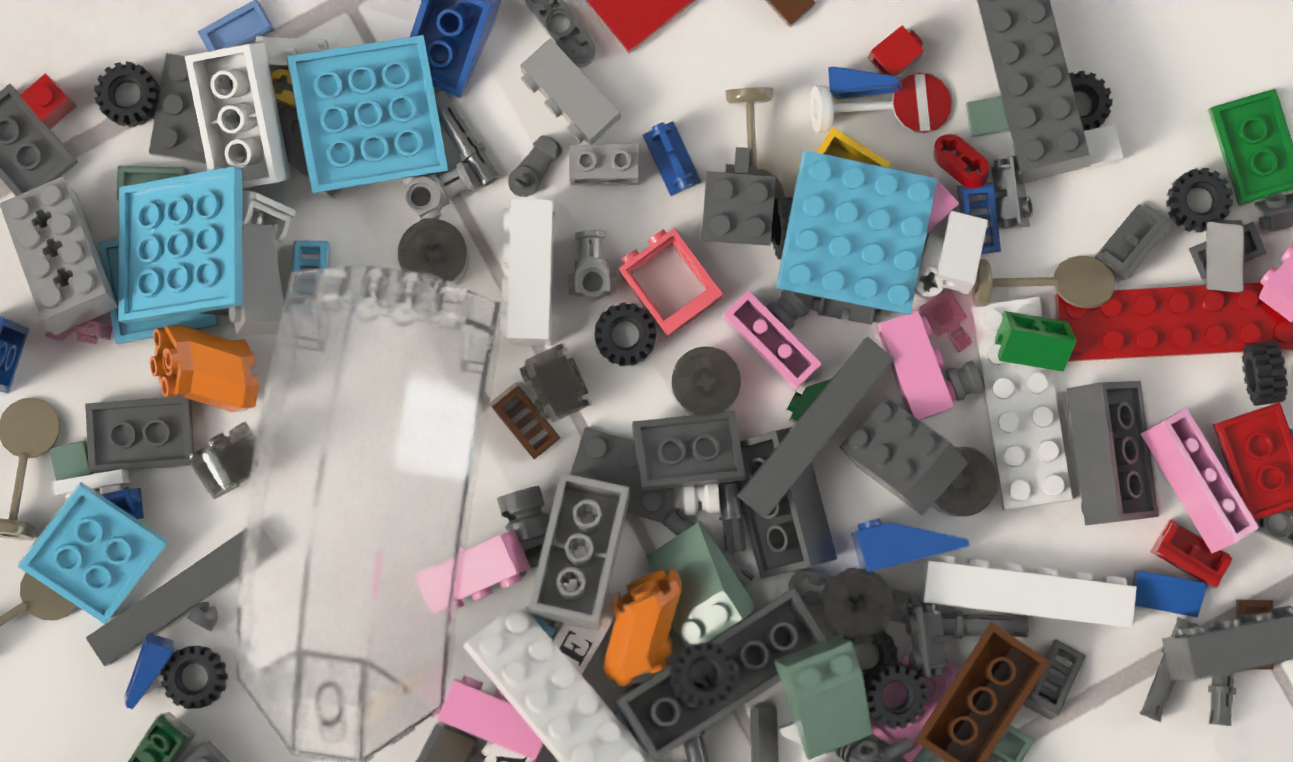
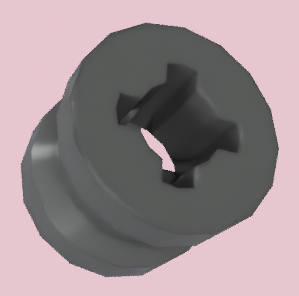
M787 290L781 292V297L777 301H771L766 305L767 309L788 330L794 327L795 320L798 317H804L809 313L808 308L794 292Z
M973 361L966 362L963 368H950L945 371L947 381L950 380L953 385L957 402L964 400L968 394L974 393L978 395L984 392L980 374Z

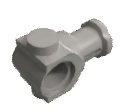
M461 162L456 164L455 169L439 177L435 174L428 177L413 176L402 181L406 189V202L412 212L420 216L424 225L442 216L440 211L442 207L450 204V197L466 189L469 191L475 189ZM420 191H427L431 194V200L426 206H416L413 203L415 194Z
M589 230L575 233V239L579 240L580 260L575 262V274H568L569 295L582 296L587 300L595 301L605 295L617 293L616 272H609V260L603 257L605 231ZM590 243L593 246V256H590ZM595 275L600 277L603 283L598 291L589 292L585 290L583 282L588 276Z

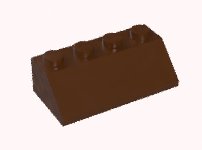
M990 622L915 738V741L946 762H986L1049 665L1050 660Z

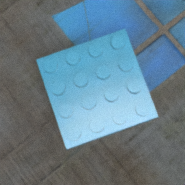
M424 35L287 56L312 194L448 171Z
M802 151L776 288L911 315L937 178L816 152Z
M232 166L119 187V322L129 324L243 306L242 169Z

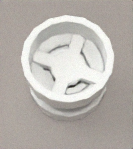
M718 483L683 487L685 516L696 515L698 511H706L708 514L720 513Z

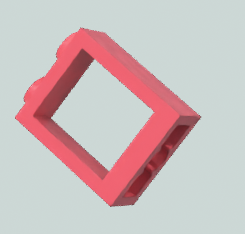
M674 228L668 233L662 229L648 240L650 246L641 253L637 249L630 252L620 261L623 266L618 269L620 276L667 339L723 297V293ZM672 245L704 287L705 291L665 319L632 274Z

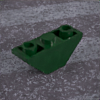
M171 712L159 714L128 762H176L196 734Z

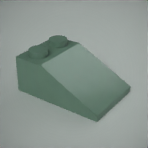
M701 521L646 556L652 572L664 570L666 576H669L670 570H676L682 581L681 594L671 625L686 647L710 641L758 609Z
M835 636L774 661L808 760L872 735L863 675L851 641Z

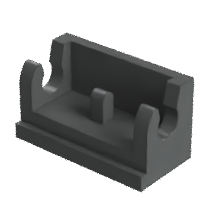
M1138 204L1096 254L1095 258L1103 262L1115 275L1124 281L1133 274L1173 224L1147 204L1143 206Z

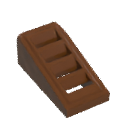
M516 383L489 403V406L534 460L561 438ZM515 397H518L521 401L505 413L502 408ZM524 408H527L530 412L514 424L511 419ZM533 419H536L539 423L523 435L520 430ZM544 429L547 434L532 446L529 440Z

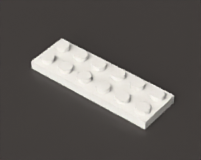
M1040 296L992 303L983 307L972 306L970 310L984 387L1002 509L1010 510L1073 500L1052 370L999 361L998 352L1001 345L995 344L996 334L1002 322L1004 311L1043 317Z
M519 600L463 646L559 762H653Z

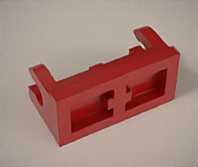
M1171 519L1168 520L1150 551L1199 582L1207 583L1209 588L1218 587L1233 559L1230 557V554L1222 550L1211 553L1202 538Z

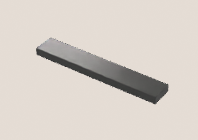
M864 338L737 496L762 518H766L894 358L871 338Z
M257 520L88 635L86 640L102 664L108 666L142 643L148 633L155 634L279 548L262 522Z

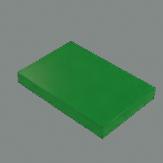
M1276 88L1208 109L1238 206L1265 199L1272 194H1282L1293 190V142Z

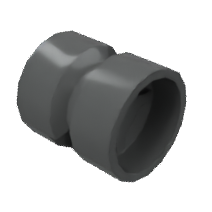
M540 486L526 488L497 498L502 517L509 520L505 526L506 532L515 530L520 543L546 535L549 516L541 511L545 503Z

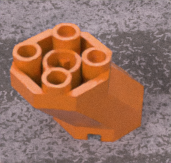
M171 325L154 330L155 356L150 358V371L153 377L158 376L164 397H185L229 412L246 411L256 406L259 388L258 375L251 376L249 367L256 365L255 356L245 339L231 341L183 325Z
M664 570L654 571L627 584L628 593L624 596H621L619 591L612 596L611 608L616 617L604 656L603 670L608 680H615L618 686H624L633 682L640 674L648 671L656 673L668 666L667 657L673 652V641L669 631L682 586V581L676 570H670L669 576H666Z

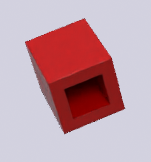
M901 25L870 51L868 59L881 74L898 77L921 58L924 52L921 47L923 42L912 29L907 31Z
M46 73L19 95L40 120L51 129L77 107L61 87Z

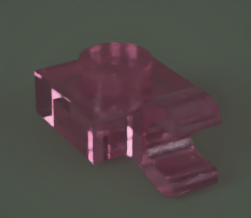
M949 288L919 307L920 312L923 316L927 317L930 327L937 337L947 332L950 341L958 353L970 346L972 341L960 325L961 322L967 319V315Z
M87 321L57 335L53 332H46L45 336L60 341L66 339L70 334H77L76 341L97 345L98 339L110 341L113 328L102 323Z

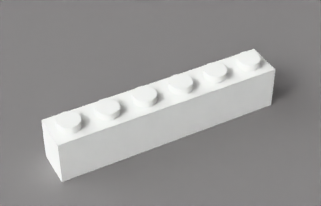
M934 555V561H925L920 602L1132 628L1137 586L1127 585V578L1106 576L1105 583L1092 581L1093 574L1072 572L1071 578L1058 577V570L1037 568V574L1023 572L1024 566L1003 563L1002 570L989 568V561L969 559L968 565L954 564L955 557Z

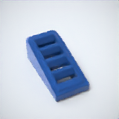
M834 66L828 67L830 92L837 100L903 91L902 83L896 76Z
M986 182L984 186L975 189L966 188L963 185L957 186L960 213L970 215V210L987 208V214L973 215L974 217L986 219L989 222V228H986L985 236L991 235V242H983L981 254L1001 252L995 184ZM985 194V200L969 202V196Z
M151 633L145 636L125 692L126 708L133 709L170 659L175 650L173 640Z

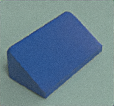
M1139 570L1134 571L1132 586H1137L1135 606L1198 618L1207 583Z

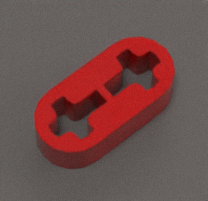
M942 135L935 141L934 161L937 165L966 188L975 189L985 185L989 176V163L984 156L957 135Z

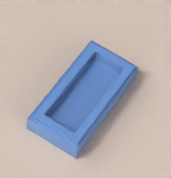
M253 0L199 30L198 34L210 52L251 44L256 41L257 36H265L275 29L259 1Z

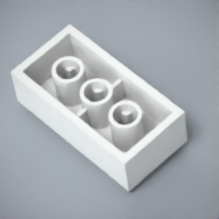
M264 42L185 56L208 171L232 166L242 169V188L292 179ZM231 79L233 81V87L230 86ZM237 114L240 115L241 121L237 120ZM244 148L247 150V155L244 154Z
M511 199V208H504V229H506V234H510V242L503 243V264H505V268H509L508 277H502L501 294L504 302H508L507 312H501L500 331L503 336H507L510 345L551 346L555 236L553 200Z

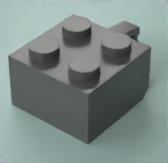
M736 147L734 165L726 164L725 172L706 171L701 241L770 246L776 176L757 175V166H749L750 148Z

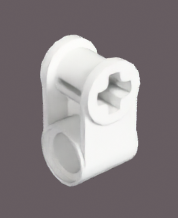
M930 232L925 239L914 299L922 302L931 300L944 288L936 284V274L940 263L944 238ZM925 277L930 279L929 285L931 288L927 291L923 290L924 283L921 282Z

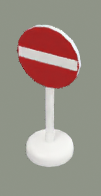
M916 73L908 75L901 81L903 91L893 93L892 101L833 104L832 95L828 87L824 85L813 86L810 95V116L814 131L816 133H824L830 130L835 112L893 109L895 117L902 126L912 132L928 133L937 130L946 122L951 113L952 100L948 88L940 79L931 74Z

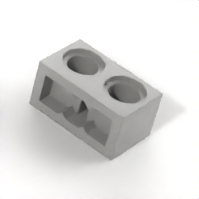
M638 144L569 145V177L571 186L639 185Z

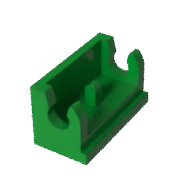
M1004 311L1003 319L995 338V344L1001 345L998 352L999 361L1064 372L1077 341L1067 321Z

